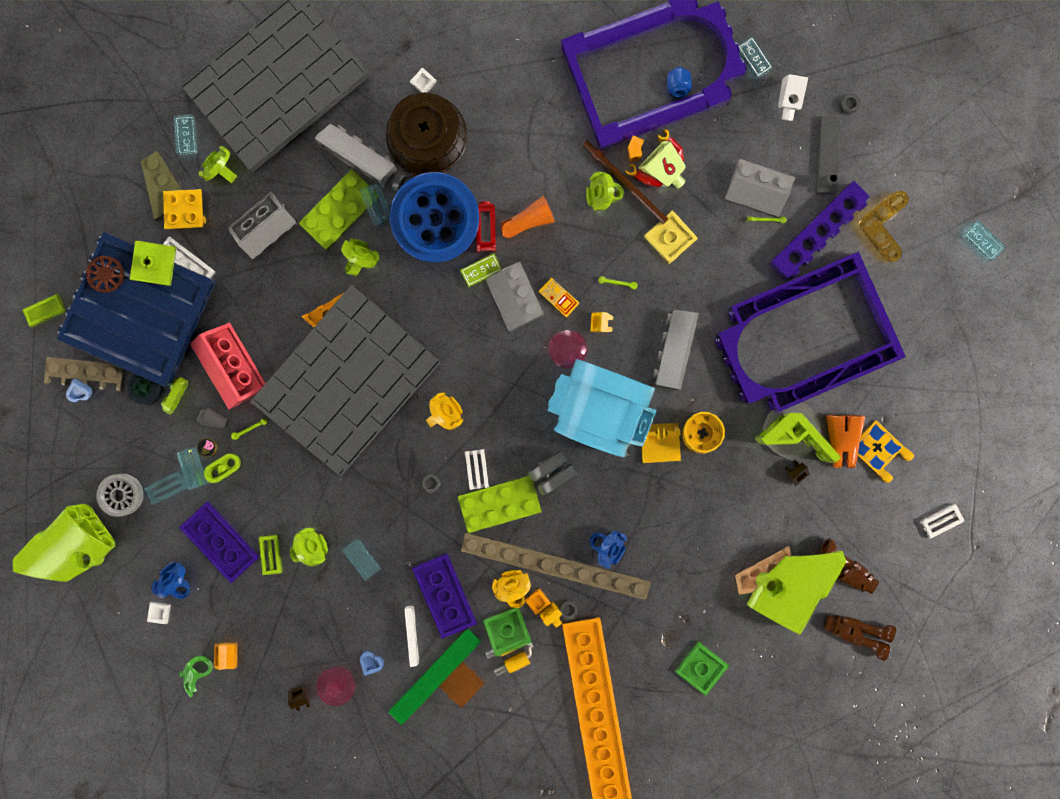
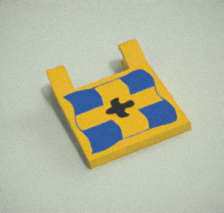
M876 420L861 435L858 457L885 483L891 482L893 476L884 468L898 453L906 461L914 458V454Z

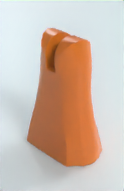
M542 196L519 214L501 223L503 236L511 238L527 229L554 223L553 214L545 197Z
M826 415L830 445L841 457L836 463H832L833 468H842L843 453H846L847 468H855L865 416Z

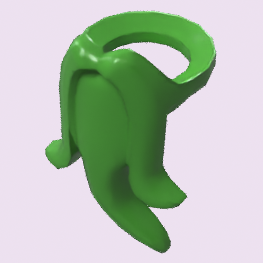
M194 657L186 663L183 671L179 672L180 677H183V686L189 697H193L192 692L197 691L195 687L197 679L208 676L213 669V664L207 657ZM196 662H204L207 664L208 670L205 673H198L192 666Z

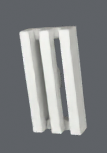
M484 449L466 451L465 456L470 490L489 487ZM477 454H481L484 484H481ZM470 455H473L477 485H473Z
M952 504L920 522L924 526L928 538L931 539L964 522V519L957 505ZM953 510L955 511L930 525L927 524ZM956 516L958 517V519L954 520L953 522L933 532L931 531L932 528Z

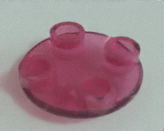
M565 330L554 336L550 343L549 351L555 364L563 368H573L576 359L585 360L588 348L581 334L572 330Z

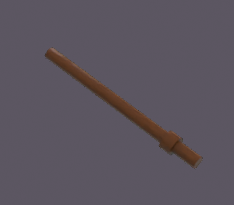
M588 140L582 144L592 154V158L596 162H600L663 225L669 220L604 156L605 154L600 149H597Z

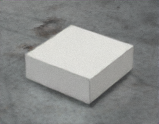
M421 68L410 80V84L419 92H428L437 82L424 68Z
M150 602L147 622L167 624L171 604Z

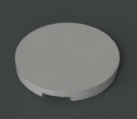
M799 403L778 413L770 410L763 426V430H765L782 413H802L821 434V424L817 414L804 403ZM803 440L798 444L767 445L774 453L785 458H800L809 454L814 449L812 446L808 447Z

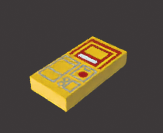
M550 278L538 291L566 318L579 305V302L553 278Z

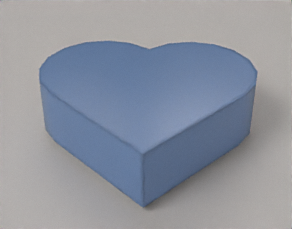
M74 378L66 392V397L71 402H78L79 400H88L93 392L91 387Z
M365 651L360 656L359 660L364 676L378 672L384 666L383 658L374 656L372 652Z

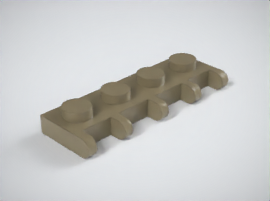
M46 357L44 383L50 384L51 377H60L61 385L67 386L68 378H76L86 385L87 380L99 381V389L102 390L105 389L106 382L117 383L116 390L122 391L125 369L111 363Z

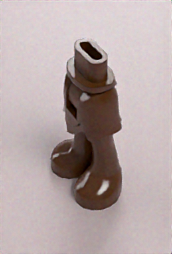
M831 538L826 539L820 549L822 554L838 551L836 542ZM845 556V567H843L837 580L860 589L862 592L867 591L873 594L879 585V581L863 565Z
M828 615L824 625V629L831 631L832 635H836L840 639L852 643L854 646L861 648L862 645L873 650L877 658L882 661L887 660L890 645L864 637L863 633L873 635L889 643L894 640L896 634V627L893 625H887L882 628L865 624L856 618L841 617L839 615L836 617Z

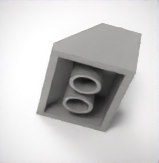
M740 159L736 163L725 200L779 217L789 197L795 177Z
M270 191L227 229L237 244L253 259L260 255L270 244L276 242L278 237L285 231L290 230L296 221Z
M521 262L508 266L485 279L508 331H512L544 316Z

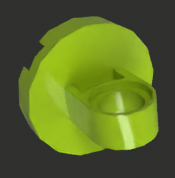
M220 146L219 152L214 150L202 164L204 170L203 172L199 171V176L208 181L219 173L232 184L238 176L225 166L230 157V151L224 146Z
M605 172L594 173L589 179L592 181L590 187L586 188L587 203L595 211L606 210L611 203L620 200L624 195L623 188L619 184L613 183L612 177ZM614 190L617 193V197H614Z
M350 238L349 242L345 240L341 251L348 259L345 268L346 274L357 276L362 267H375L379 261L378 252L375 249L374 251L369 249V244L359 239Z
M305 528L296 533L293 546L290 549V557L294 562H302L307 566H316L325 561V554L328 553L327 543L321 534L318 535L314 532L315 529Z

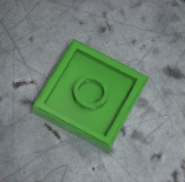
M513 608L483 620L496 657L532 643L520 608Z
M698 641L675 672L706 696L729 665Z

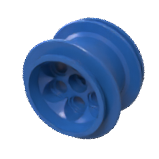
M423 173L408 180L396 193L390 209V224L395 239L408 254L426 262H444L462 254L473 242L479 227V209L474 195L459 179L445 173ZM439 194L447 196L448 201L445 205L437 203L436 199ZM420 196H425L428 199L426 207L418 206L417 199ZM451 210L458 211L459 218L457 221L449 219L448 213ZM434 212H437V217H439L440 220L431 223V218H429V214H434ZM412 214H417L421 218V222L416 226L412 225L409 221ZM443 228L451 230L452 235L450 238L443 239L441 237V230ZM424 230L431 231L432 239L429 241L422 240L421 233Z

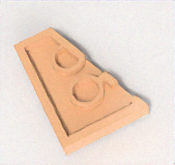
M788 546L735 574L738 594L753 593L758 587L756 584L757 576L762 572L769 573L785 556H791L790 547Z

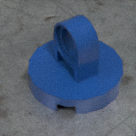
M617 530L611 532L608 536L602 533H595L590 537L589 544L598 552V562L601 566L610 569L611 564L616 565L620 561L626 550L623 544L624 541H627V537ZM603 538L602 545L596 547V539Z
M171 562L158 573L161 575L158 581H153L152 593L159 598H164L170 594L177 599L186 598L190 593V584L184 579L185 567L179 562L177 564ZM181 586L185 587L186 590L178 592L176 588Z

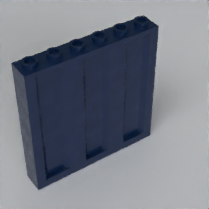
M103 232L96 241L97 248L90 255L88 263L99 256L113 257L123 266L124 281L113 292H98L87 282L85 270L81 275L82 282L80 287L73 294V303L65 312L66 319L58 328L57 340L164 387H170L216 281L175 262L171 286L130 280L135 245L112 234ZM104 259V264L107 266L109 259ZM99 260L96 262V264L99 267H101V262ZM112 262L110 268L112 269L113 267L117 266V264ZM93 266L91 271H97V269ZM120 269L115 270L114 274L120 275ZM90 274L91 279L94 278V277H96L97 275H96V274ZM114 277L113 281L117 284L119 278ZM100 280L94 281L93 284L97 286ZM102 282L100 289L105 290L104 282ZM108 282L109 289L114 287L111 282Z

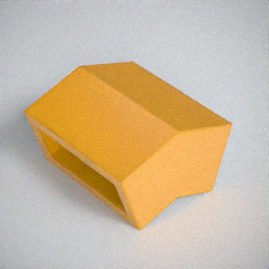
M634 135L626 151L629 163L640 161L642 158L641 147L644 140Z
M237 643L214 644V668L218 670L235 669L237 667Z

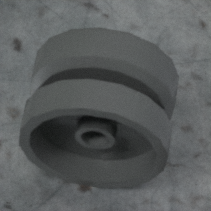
M563 450L553 456H548L538 463L537 467L528 472L532 481H538L543 477L546 478L537 487L543 496L559 487L577 473L572 464L562 468L559 467L567 461V456Z

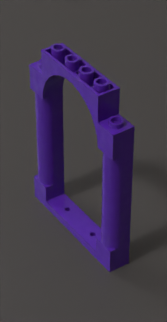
M668 0L667 3L583 34V32L561 39L560 46L601 151L632 139L633 135L640 137L729 103L732 92L729 85L726 86V84L743 78L747 67L745 61L741 60L739 56V45L733 40L732 27L730 24H727L725 19L726 11L723 6H720L719 1L697 9V0ZM680 21L698 22L707 26L717 35L724 50L725 60L723 71L714 83L703 88L701 92L618 123L616 121L605 126L601 125L577 59Z
M859 251L731 306L728 316L732 323L735 322L736 326L716 334L717 338L715 339L718 349H722L724 353L722 358L726 367H730L732 371L730 377L734 385L737 384L740 389L738 395L741 401L747 405L768 396L767 404L770 410H774L775 413L906 357ZM855 275L886 343L885 345L785 388H767L757 384L746 375L740 365L737 350L740 335L752 319Z

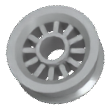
M129 474L108 476L100 483L96 494L99 507L106 514L115 517L135 512L142 504L144 496L140 482ZM119 490L123 492L122 500L118 499L117 492Z

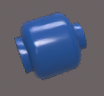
M676 67L667 74L668 92L678 98L686 96L692 89L691 73L683 67Z

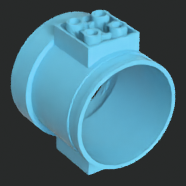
M576 359L570 376L561 374L560 378L557 379L556 389L548 403L547 411L559 415L554 431L582 444L621 457L626 456V451L630 444L643 447L657 411L649 407L656 388Z

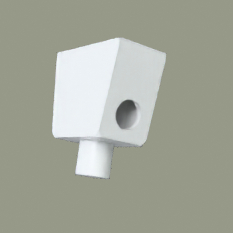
M789 74L782 79L778 108L783 109L781 120L793 121L795 111L801 110L808 77ZM789 97L793 99V104L789 102Z

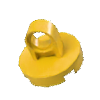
M442 392L430 400L429 407L432 415L426 419V422L431 428L439 424L445 429L452 430L463 422V419H461L463 411L454 397L450 396L448 398L445 396L446 393Z
M510 570L502 573V577L498 581L495 579L492 584L495 597L500 601L507 602L513 608L522 607L525 595L531 587L528 574H523L521 570Z

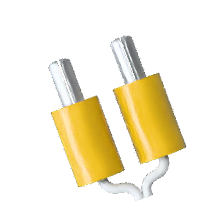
M532 643L528 644L530 645L528 648L529 655L523 651L505 660V665L494 670L496 676L506 671L511 674L531 664L529 658L532 655ZM493 649L486 652L488 659L495 656Z

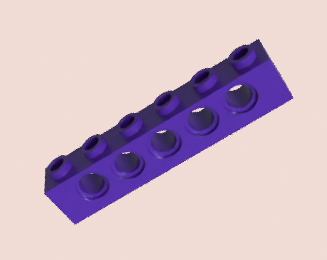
M852 181L769 265L784 280L789 277L793 279L800 272L798 268L802 264L806 266L814 258L812 254L816 250L820 252L827 245L825 241L829 237L833 239L841 231L839 227L843 223L847 225L854 218L852 214L856 210L860 212L867 206L868 203L866 201L870 196L855 181ZM844 201L850 202V210L844 207ZM831 214L837 216V223H833L830 220ZM818 227L824 230L823 237L817 234L816 230ZM803 241L810 243V250H806L803 247ZM790 254H794L797 257L796 264L790 262Z

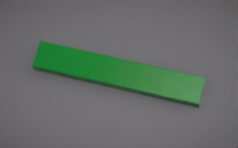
M467 628L395 703L388 713L399 724L403 725L481 643V640Z

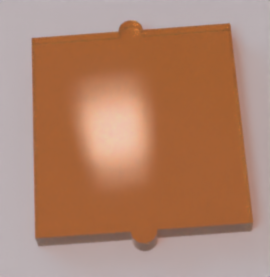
M462 662L439 687L449 695V699H453L462 708L485 682L475 674V670H471Z

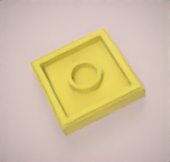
M673 210L666 215L669 220L664 225L659 222L644 235V238L668 264L673 262L698 239Z

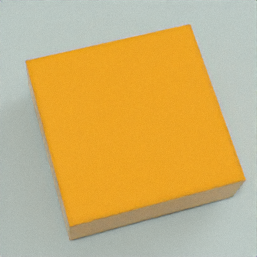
M540 588L525 599V602L535 615H538L551 604Z

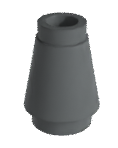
M202 407L197 422L203 426L224 429L227 418H224L210 408Z

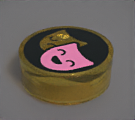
M211 438L201 439L197 444V452L202 457H211L217 452V443Z

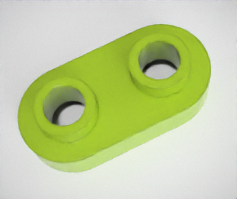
M182 377L173 380L169 395L165 396L161 403L164 412L168 414L174 412L187 388L188 380Z
M233 453L226 454L208 465L204 470L205 479L210 483H218L236 472L241 466L239 456ZM229 460H234V466L229 465ZM214 470L218 471L217 477L213 476Z

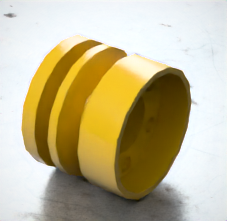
M710 412L694 414L685 422L682 428L684 444L695 453L706 454L716 450L722 444L725 437V428L722 421ZM703 428L707 436L701 439L697 431H701Z

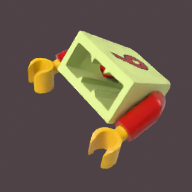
M664 129L663 133L666 137H661L658 134L657 139L661 144L638 167L640 170L638 171L634 164H629L630 167L634 168V171L632 173L626 171V174L629 177L635 176L636 179L649 186L668 187L672 183L678 189L685 183V180L680 175L686 168L683 148L672 137L670 138L669 131Z

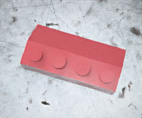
M230 323L199 334L190 343L229 410L255 397L266 384Z

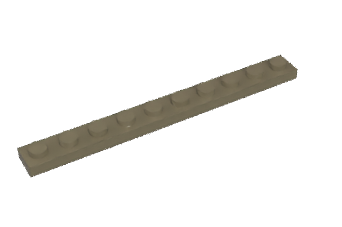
M467 532L465 533L461 552L643 600L647 599L651 584L650 580Z

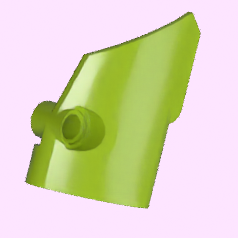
M86 504L68 506L46 530L36 534L13 558V572L40 579L68 582L91 567L101 565L104 562V557L115 547V541L90 506Z
M843 551L808 556H785L769 573L762 572L757 576L756 584L758 587L754 590L746 605L801 635L820 599H825L842 571L846 563Z

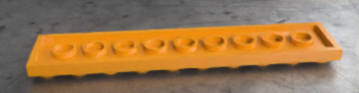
M600 617L562 623L593 799H632Z

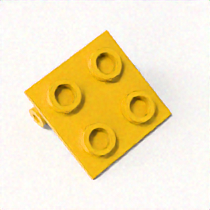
M202 189L163 191L164 229L203 227V224L206 223V218L203 216Z
M679 423L651 424L642 447L643 463L681 461L679 438L681 432Z

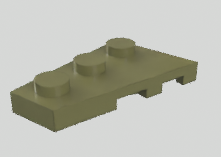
M158 151L141 160L152 212L156 221L164 217L163 191L182 190Z

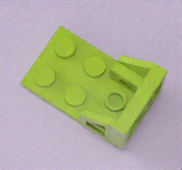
M782 413L754 438L761 445L798 444L803 440L808 447L812 446L817 451L815 455L822 462L836 463L841 458L802 413Z

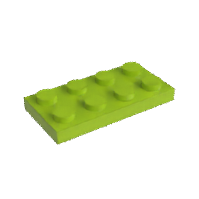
M351 169L299 224L321 246L328 250L380 196Z
M530 476L458 496L468 533L542 512L535 486Z

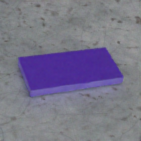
M209 501L204 503L179 527L230 584L260 557Z
M448 553L412 568L441 639L477 624Z

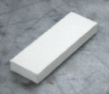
M170 236L162 244L177 247L175 263L209 278L215 274L216 271Z
M411 605L405 607L409 662L410 667H414L419 663L415 611L414 606Z

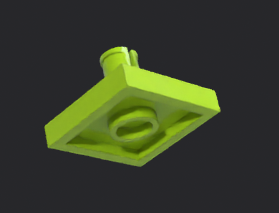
M135 240L130 280L171 286L177 247Z

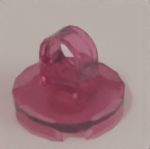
M338 666L325 670L318 678L316 685L317 694L320 699L331 706H340L348 702L353 696L356 687L351 672Z

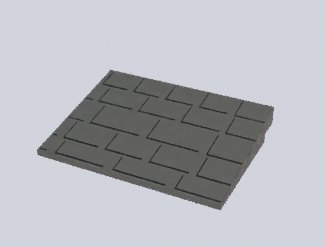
M285 0L183 83L181 87L246 167L253 173L370 77V74L308 0Z
M351 285L250 402L341 477L438 367L441 361L371 299L367 298L354 285Z

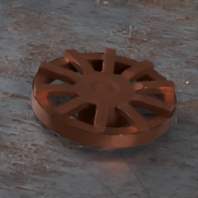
M96 257L91 260L87 267V282L98 292H113L124 281L123 266L113 257ZM104 259H109L107 266L104 264ZM99 260L101 262V267H99L96 264V262ZM112 262L116 263L117 266L111 269L110 266ZM94 266L97 271H91L92 267ZM120 269V275L114 274V271ZM90 274H96L97 276L91 279ZM114 277L119 278L117 284L113 281ZM99 279L100 281L95 286L93 282ZM102 282H104L105 290L100 289ZM108 282H111L114 287L109 289Z

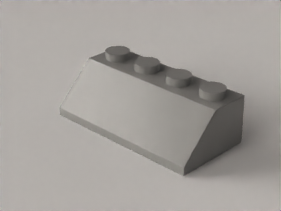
M329 124L315 137V140L323 149L384 188L397 170L394 160L386 155L384 158L378 155L379 151L371 145L366 147L362 144L363 141L355 135L352 137L347 135V130L338 124L336 127Z
M672 310L671 314H667L665 324L668 325L667 332H663L661 343L664 345L662 351L658 352L656 362H659L658 370L654 369L652 380L655 381L654 385L672 390H681L699 313Z

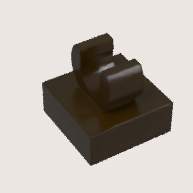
M793 460L796 468L790 470L786 466L785 469L790 481L797 486L810 475V472L803 462L799 464L798 461Z
M306 685L288 691V705L291 710L296 709L300 711V706L305 704L307 708L310 707L309 689Z

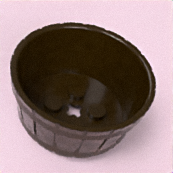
M420 92L409 95L396 105L389 117L386 127V141L389 153L393 160L409 173L414 172L416 175L429 172L442 173L441 171L443 170L447 172L459 162L465 152L468 140L466 122L454 104L437 94ZM427 122V126L430 127L429 130L421 132V128L418 125Z

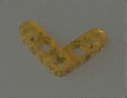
M897 191L863 216L859 222L863 233L887 262H895L902 256L901 247L883 226V223L908 204L909 197L904 191ZM901 196L903 198L901 203L895 206L891 205L897 197ZM882 206L889 210V214L886 217L881 216L879 213V209ZM873 217L877 218V220L871 223V226H865L867 222L865 219L870 220ZM878 233L884 234V243H878L876 241V235ZM890 242L891 245H889L888 248H882ZM890 250L896 251V253L894 254L895 257H890L888 255L890 253Z

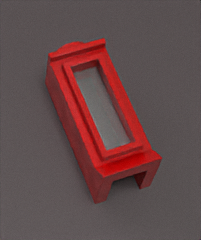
M482 201L478 205L477 253H481V251L496 253L495 204H491L490 201Z

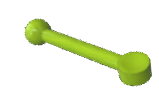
M785 216L780 218L747 217L748 222L770 221L784 224L787 221Z
M604 276L598 278L601 284L606 282L628 286L633 290L638 286L636 282L627 283L605 279Z
M263 417L254 425L238 433H232L231 438L237 440L242 434L260 425H266L268 420Z

